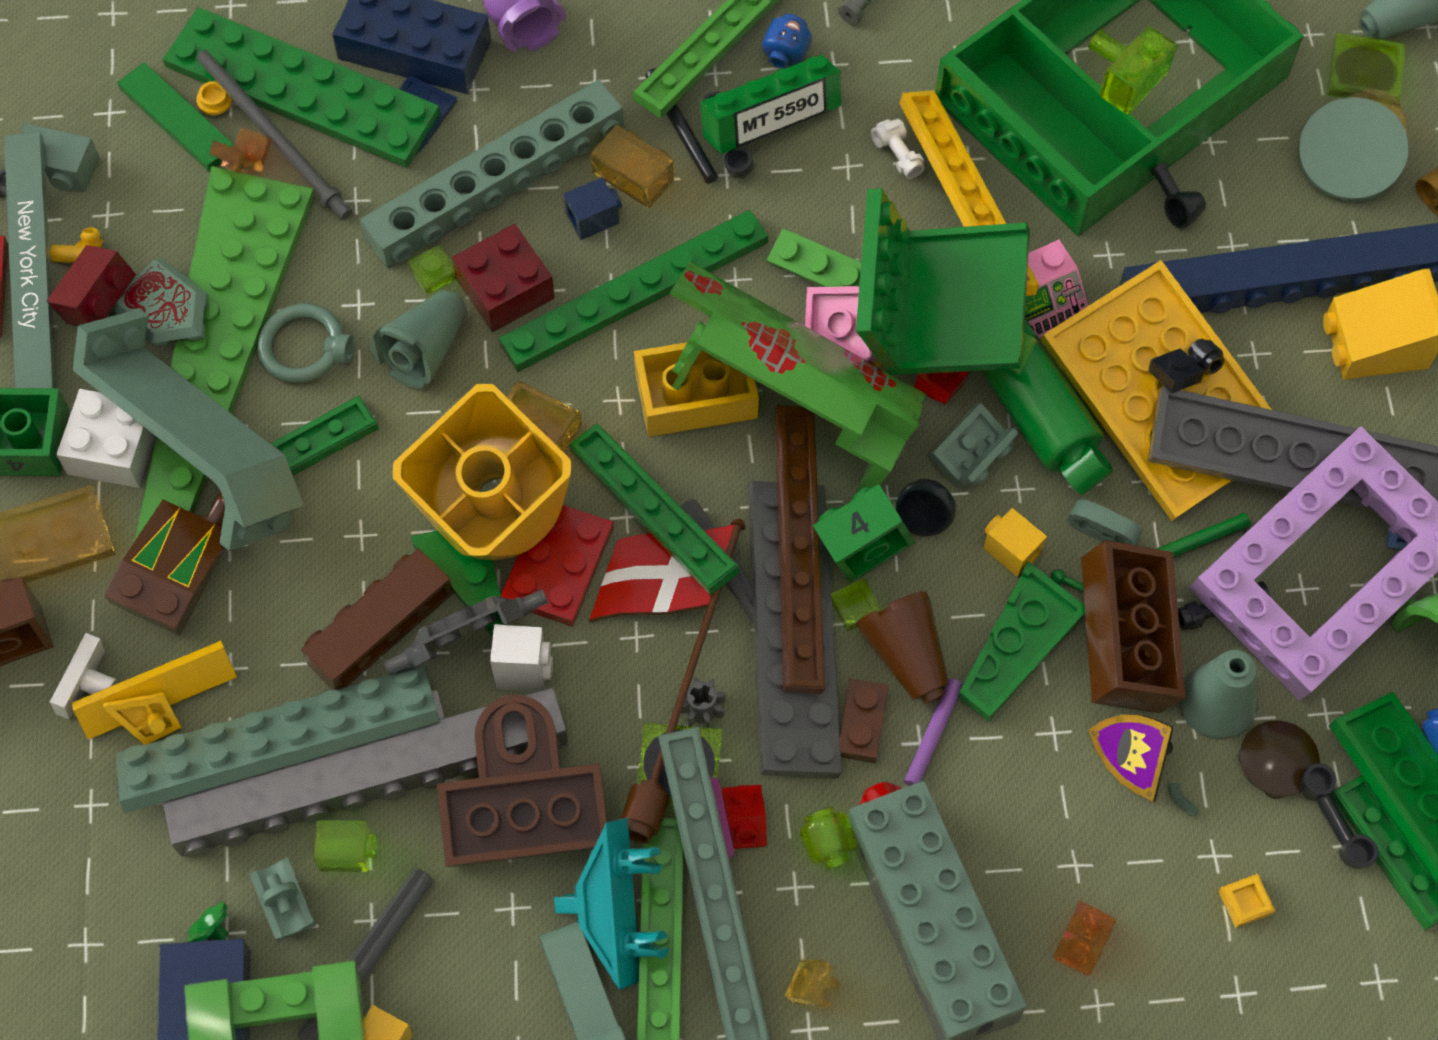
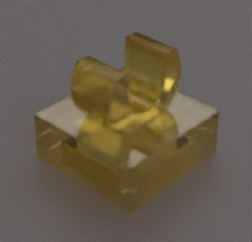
M801 959L784 997L795 1004L830 1008L832 1003L826 1000L822 994L825 987L839 989L841 985L837 978L831 976L835 967L822 959Z

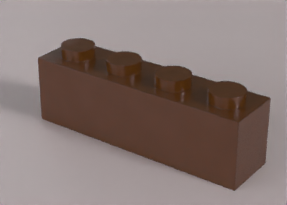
M419 548L411 555L401 557L395 563L393 571L385 578L372 582L364 591V596L353 605L343 607L327 628L323 631L318 630L307 639L305 646L301 649L307 665L332 690L349 686L454 594L450 578Z

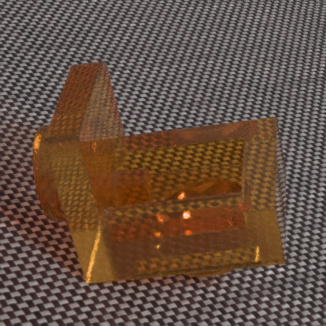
M241 128L234 147L213 141L209 154L223 159L221 166L241 173L243 167L261 172L272 139L254 131Z
M1079 901L1053 955L1054 959L1085 975H1091L1117 919Z

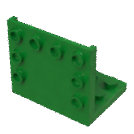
M882 188L867 189L856 332L889 375L1022 368L1030 228L1027 222L910 231L906 220L901 218L897 212L895 203L889 200Z

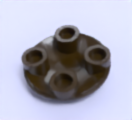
M1279 720L1263 722L1252 728L1245 736L1238 753V760L1249 781L1273 799L1301 793L1300 782L1303 773L1311 765L1320 763L1317 746L1307 732L1292 723Z

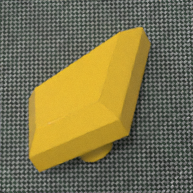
M163 692L103 704L104 710L143 745L152 743L181 728Z

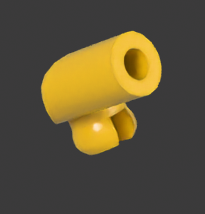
M92 227L83 229L80 234L81 240L75 245L52 244L50 248L51 262L74 263L86 245L102 248L103 240L100 238L99 230Z

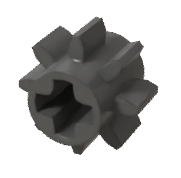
M694 677L693 685L687 691L686 701L684 702L681 714L688 713L689 726L697 722L704 723L706 728H710V720L714 716L717 718H723L724 709L717 704H722L726 701V694L722 691L716 693L714 679L707 683L699 682V679ZM703 699L708 700V703L703 702L700 707L695 705V702L701 703Z

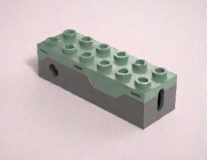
M923 780L905 788L890 782H881L869 787L864 791L859 805L849 809L846 831L937 1040H975L1019 1022L1027 1005L925 781Z

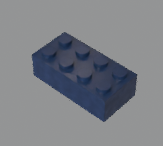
M348 0L332 33L339 60L405 78L411 75L430 85L467 95L491 42L488 15L434 0Z

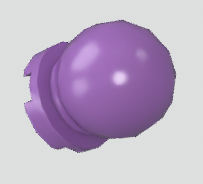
M483 0L486 14L498 26V32L504 45L517 53V48L528 47L531 52L547 45L559 34L557 26L561 20L566 21L567 18L565 9L559 0Z

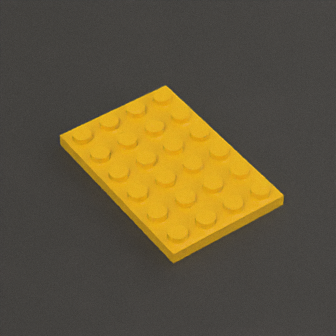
M1162 260L1046 332L1040 340L1169 519L1173 521L1234 480L1148 462L1158 391L1163 386L1148 371L1151 359L1180 348L1188 355L1189 347L1196 340H1211L1223 351L1225 362L1222 368L1211 375L1203 373L1200 383L1184 388L1182 391L1272 409Z

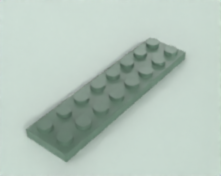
M425 666L406 668L392 676L387 675L377 679H366L356 685L338 690H328L320 695L300 701H289L279 707L261 712H251L237 719L209 724L202 729L184 734H174L160 741L142 746H132L125 751L115 753L119 801L123 812L128 813L439 723L440 720Z

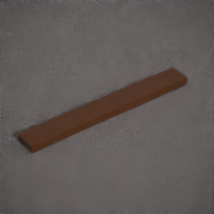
M777 405L775 409L783 692L822 694L825 690L820 542L819 535L813 527L815 523L819 522L815 415L810 410L801 406Z

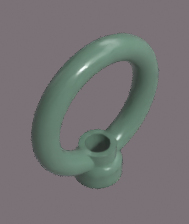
M310 303L294 304L276 312L264 324L257 343L258 356L263 367L275 378L290 383H303L317 379L327 373L336 362L350 364L355 349L354 337L344 334L337 317L328 309ZM298 318H312L320 321L327 328L329 336L325 340L324 355L317 362L303 368H290L276 360L272 351V343L276 333L283 325Z

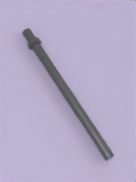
M207 50L200 52L197 56L199 63L320 195V202L326 208H331L341 220L347 219L352 214V210L341 199L342 193L336 187L332 188Z

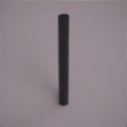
M655 68L646 72V79L656 70ZM676 103L666 114L707 184L712 183L718 178V175Z

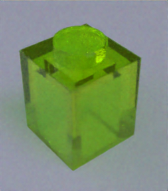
M317 820L314 861L319 871L369 872V858H376L377 837L376 834H371L366 820Z

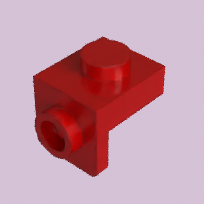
M970 371L921 373L918 375L914 387L926 393L929 398L946 405L965 385Z
M761 784L721 788L733 848L743 849L766 846V814Z

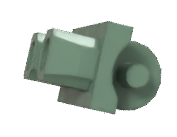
M288 857L271 867L249 874L277 943L316 926Z

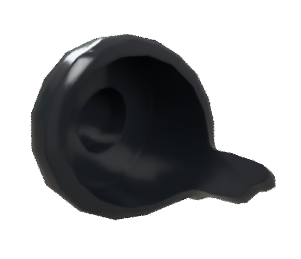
M922 478L908 483L901 490L895 510L910 533L919 536H934L947 530L953 523L956 514V502L952 494L941 483L932 479Z

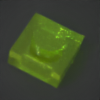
M439 244L408 261L409 269L427 295L456 279L453 264Z

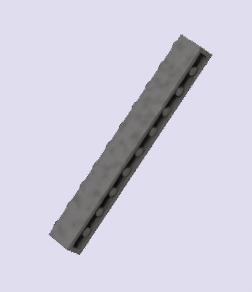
M549 688L525 695L540 702L550 713L556 729L558 750H560L561 746L568 744L554 689ZM486 707L441 719L439 723L162 802L172 846L179 856L197 857L206 854L214 846L221 844L228 846L239 845L248 841L249 836L263 832L266 834L280 833L288 829L290 824L304 820L307 823L318 822L327 818L328 813L338 810L356 811L364 808L369 801L380 798L385 800L397 799L404 796L407 790L421 786L425 789L435 788L438 783H445V779L459 775L462 777L479 775L475 746V728L480 714ZM510 713L503 720L505 749L512 755H520L528 747L526 719L520 713Z

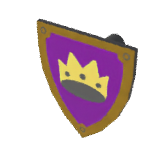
M1122 714L1104 719L1088 729L1095 750L1107 770L1122 785L1154 802L1157 797L1166 757L1173 751V745L1170 741L1174 727L1141 714Z

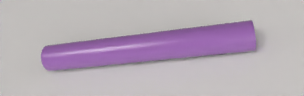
M951 678L948 680L949 685L944 689L945 695L939 700L904 779V783L908 786L922 781L963 686L956 679Z

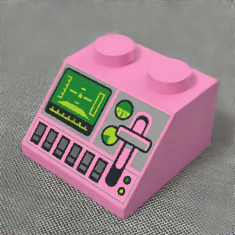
M1060 240L1028 254V264L1039 283L1036 295L1026 296L1025 318L1039 339H1041L1043 334L1088 306L1078 267Z

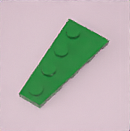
M1028 561L986 644L967 676L958 698L989 722L1085 617V605Z

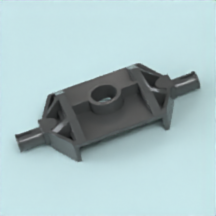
M542 588L523 598L488 597L477 604L419 629L412 645L404 649L403 653L385 660L384 665L389 675L392 676L403 669L418 666L438 657L432 642L435 643L436 647H441L461 638L459 630L470 625L473 631L497 621L495 617L497 612L504 625L510 624L528 615V612L549 602Z

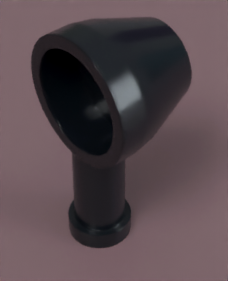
M1164 162L1153 168L1150 172L1152 176L1156 177L1167 197L1164 203L1167 218L1175 227L1183 229L1193 224L1206 208V202L1198 191H1180L1167 169V163Z

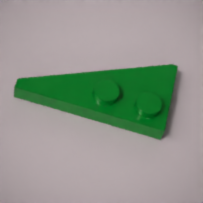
M438 531L411 536L414 549L417 550L419 548L450 578L453 593L466 608L491 596L500 597L492 560L477 559L461 554ZM498 612L495 613L497 621L485 626L486 631L492 637L494 624L504 625Z

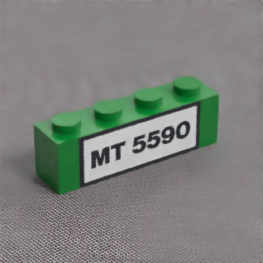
M821 54L700 102L703 137L720 154H723L842 106L840 70Z

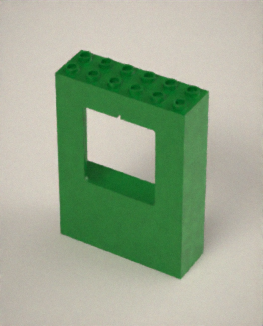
M1021 0L940 58L935 93L945 111L1079 237L1154 180L1156 177L1152 176L1150 172L1153 168L1164 162L1170 168L1287 79L1304 36L1297 27L1285 20L1265 0H1148L1183 32L1190 29L1188 36L1225 70L1149 127L1145 128L1067 56L1069 52L1141 0Z

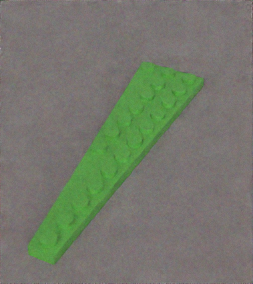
M212 166L189 279L208 294V305L204 310L203 319L205 335L204 339L190 341L188 338L176 340L170 368L232 414L257 350L259 334L264 324L268 321L315 194L312 188ZM158 437L155 440L135 540L162 499L194 514L208 478Z

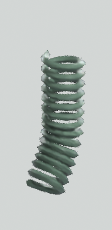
M1177 782L1169 783L1170 796H1174L1173 800L1176 799L1174 802L1179 801L1177 805L1183 811L1186 810V813L1188 812L1190 816L1194 813L1197 815L1199 808L1195 804L1192 805L1183 796L1180 784Z

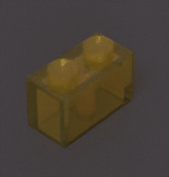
M618 125L612 129L591 153L592 173L599 178L602 177L605 182L648 209L674 181V160L662 149H655L645 143L637 133L626 131Z

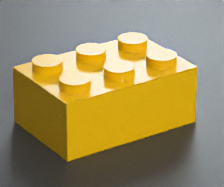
M688 342L634 351L635 375L648 437L758 419L759 397L755 380L702 350L680 389L676 390L672 387L678 376L672 370Z

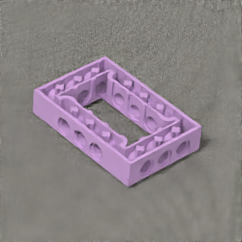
M1360 426L1202 573L1189 589L1300 701L1320 685L1438 572V501ZM1352 488L1363 499L1361 503L1365 507L1370 505L1391 526L1389 530L1393 534L1397 532L1408 545L1389 560L1390 562L1368 580L1328 621L1308 636L1254 580Z

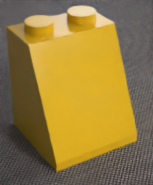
M1429 268L1333 298L1327 313L1323 316V326L1325 333L1331 335L1333 362L1336 367H1340L1343 380L1430 368L1438 354V295Z

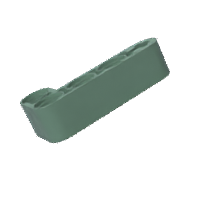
M577 921L540 935L539 938L576 1039L626 1040L621 1027H618L584 934L579 928V922Z

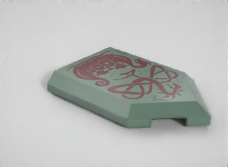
M163 258L154 259L131 281L112 308V311L119 315L140 309L147 314L146 339L155 347L169 345L173 340L188 338L190 341L204 339L205 335L203 319L204 310L208 305V294Z

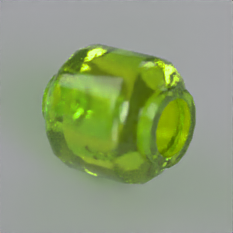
M831 806L803 818L805 824L800 827L799 836L808 860L811 863H825L829 870L850 861L848 853L856 849L857 841L848 821V815L845 812H835L834 807Z

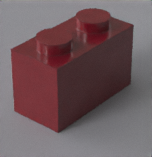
M86 245L47 299V303L70 325L79 326L104 319L136 276V273L117 251Z

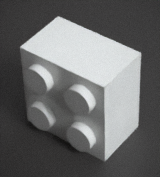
M79 389L56 455L67 475L140 488L156 436L102 393Z

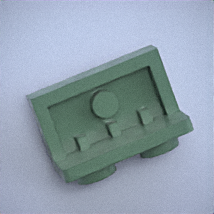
M978 403L958 421L927 456L956 488L970 483L975 486L989 474L990 470L987 467L994 459L1000 460L1011 451L1014 446L1011 441L1019 432L1014 427L1005 430L982 403Z

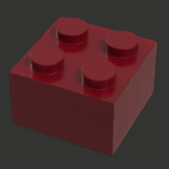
M516 224L452 256L457 282L492 333L555 299L552 275Z

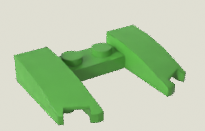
M355 961L313 966V971L235 983H230L228 979L185 985L189 1040H237V1028L317 1017L319 1040H365L359 968Z

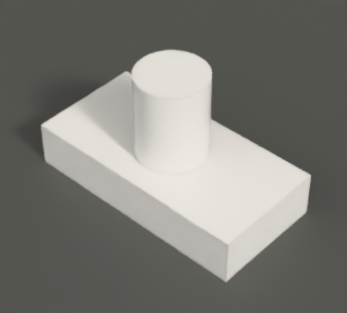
M85 633L50 700L56 715L70 720L74 713L71 703L81 699L84 692L94 694L118 683L117 679L96 671L105 653L100 638Z

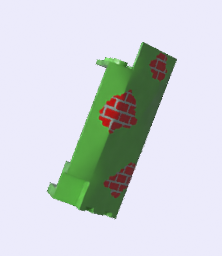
M689 262L670 294L710 316V319L706 325L700 321L697 324L672 370L678 374L672 387L676 390L680 389L702 350L842 428L835 444L869 463L856 490L859 491L865 487L870 486L873 488L877 484L880 485L891 472L907 439L918 428L919 422L917 420L921 415L923 407L921 403L926 393L894 375H889L885 370L694 263Z

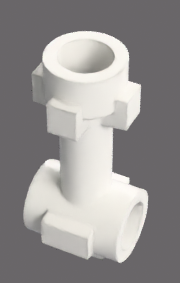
M888 119L877 123L876 127L872 128L871 136L874 144L878 148L889 145L899 161L896 164V168L899 173H904L907 179H914L924 171V159L920 153L910 152L902 141L906 138V129L900 119L893 121Z

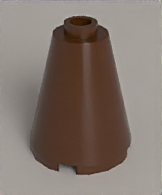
M918 591L888 603V607L879 612L875 610L856 622L860 633L913 701L922 699L923 704H928L945 695L942 688L948 686L949 681L931 600L926 591Z

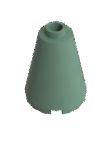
M1373 0L1362 10V18L1359 20V23L1366 36H1373L1376 40H1381L1438 22V0Z
M442 290L380 327L371 338V350L379 365L385 361L392 369L389 375L407 387L420 389L432 382L467 315L464 300L455 292Z
M1240 650L1226 651L1196 668L1185 678L1186 698L1181 700L1179 704H1181L1186 723L1198 734L1212 739H1223V737L1242 734L1253 723L1258 711L1257 671L1254 660L1247 653Z

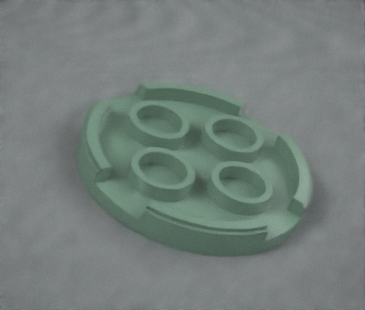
M1342 98L1319 108L1305 124L1298 145L1299 164L1307 181L1323 193L1340 199L1342 202L1368 201L1388 191L1400 177L1408 157V138L1400 120L1384 105L1365 98Z

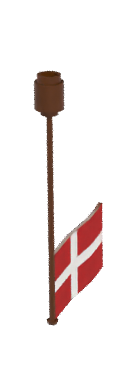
M734 519L729 526L704 531L732 558L740 531L745 530L746 525L742 519ZM650 533L617 540L589 621L591 623L600 619L621 615H669L707 608L666 734L675 732L722 587L710 596ZM661 749L651 779L642 780L641 784L638 783L631 786L620 818H628L629 840L641 844L651 843L653 836H657L667 809L670 797L664 792V787L658 783L664 766Z

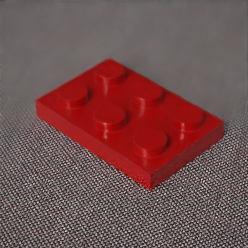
M563 505L559 517L549 533L533 548L517 556L500 597L506 599L523 598L542 588L549 603L530 611V613L573 627L614 529L613 521Z

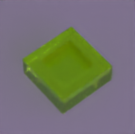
M865 579L831 593L832 605L847 632L857 628L856 622L875 610L877 612L882 610Z

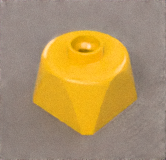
M476 384L393 462V479L434 528L461 554L483 560L512 558L530 550L539 543L553 528L559 517L571 476V459L494 384ZM502 479L496 488L480 492L483 486L490 481Z

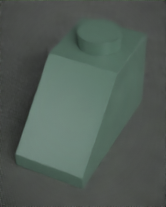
M24 123L22 127L23 133L40 132L43 136L45 175L50 184L63 191H70L72 189L85 192L99 160V155L92 138Z

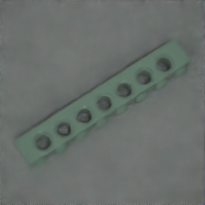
M599 79L360 218L364 239L387 268L395 263L406 261L414 252L422 247L438 242L444 234L454 228L465 226L473 217L486 209L497 207L503 199L513 193L527 189L532 182L545 174L556 172L562 164L576 156L579 157L586 154L591 147L604 139H611L624 128L622 106ZM467 191L471 192V193H468V194H461V193L467 192ZM435 209H441V210L438 211V212H431L432 210H435ZM404 227H411L410 229H407V230H400V229H402V228H404Z

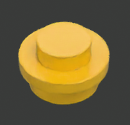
M216 81L207 82L202 85L197 94V105L207 115L216 116L223 114L232 105V98Z

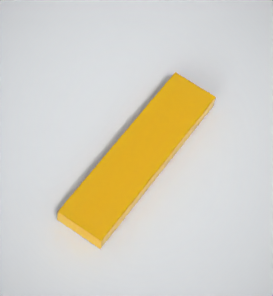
M219 641L71 704L89 740L122 726L104 710L103 704L106 702L163 692L169 704L172 705L237 678L222 641Z

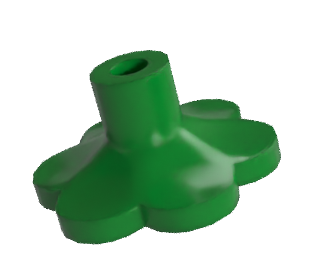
M220 902L215 907L211 906L206 909L199 920L189 928L187 942L203 941L208 937L212 940H225L229 932L221 923L226 918L228 906L224 902Z

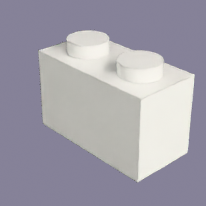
M494 624L490 663L496 690L532 693L544 690V681L552 679L553 657L550 656L551 642H544L542 627Z

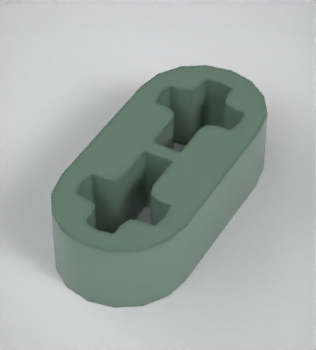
M1077 500L1068 516L1069 523L1075 529L1101 542L1108 540L1136 545L1142 534L1140 526L1131 519L1089 500Z

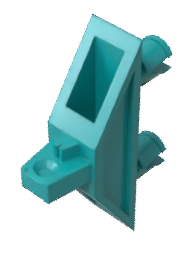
M628 818L606 822L575 885L576 893L554 897L555 913L577 914L579 928L619 990L639 983V957L664 958L669 951V947L651 944V942L667 938L668 935L665 931L637 932L632 874H658L663 864L646 862L644 858L662 854L657 847L630 849Z

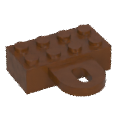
M507 695L491 702L480 714L475 728L479 778L437 784L445 866L456 867L594 849L607 822L600 763L560 768L557 736L553 719L548 710L537 700L524 695ZM513 712L522 714L526 719L528 747L520 755L508 753L504 743L503 720L508 714Z

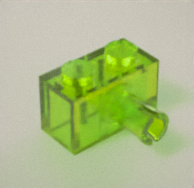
M1149 25L1131 44L1126 46L1100 29L1091 39L1088 49L1096 52L1112 64L1106 70L1099 96L1129 115L1170 71L1178 44Z

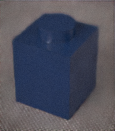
M602 177L563 194L565 213L580 240L619 224L618 209L622 208L620 197L615 188H608Z

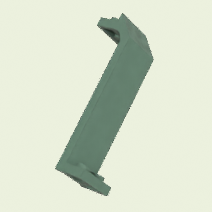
M137 309L78 326L73 371L210 478L220 489L225 503L219 542L222 546L231 551L289 529L292 510L302 507L304 504L285 455L144 348L148 323L147 314Z

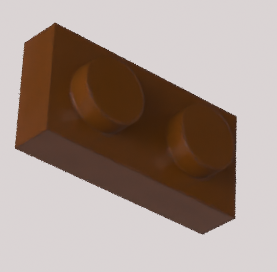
M850 678L839 739L841 758L876 763L888 685Z

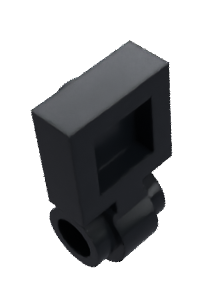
M1198 339L1189 347L1188 355L1180 348L1151 359L1148 371L1171 393L1200 383L1203 373L1211 375L1218 372L1222 368L1225 358L1223 357V351L1214 342Z

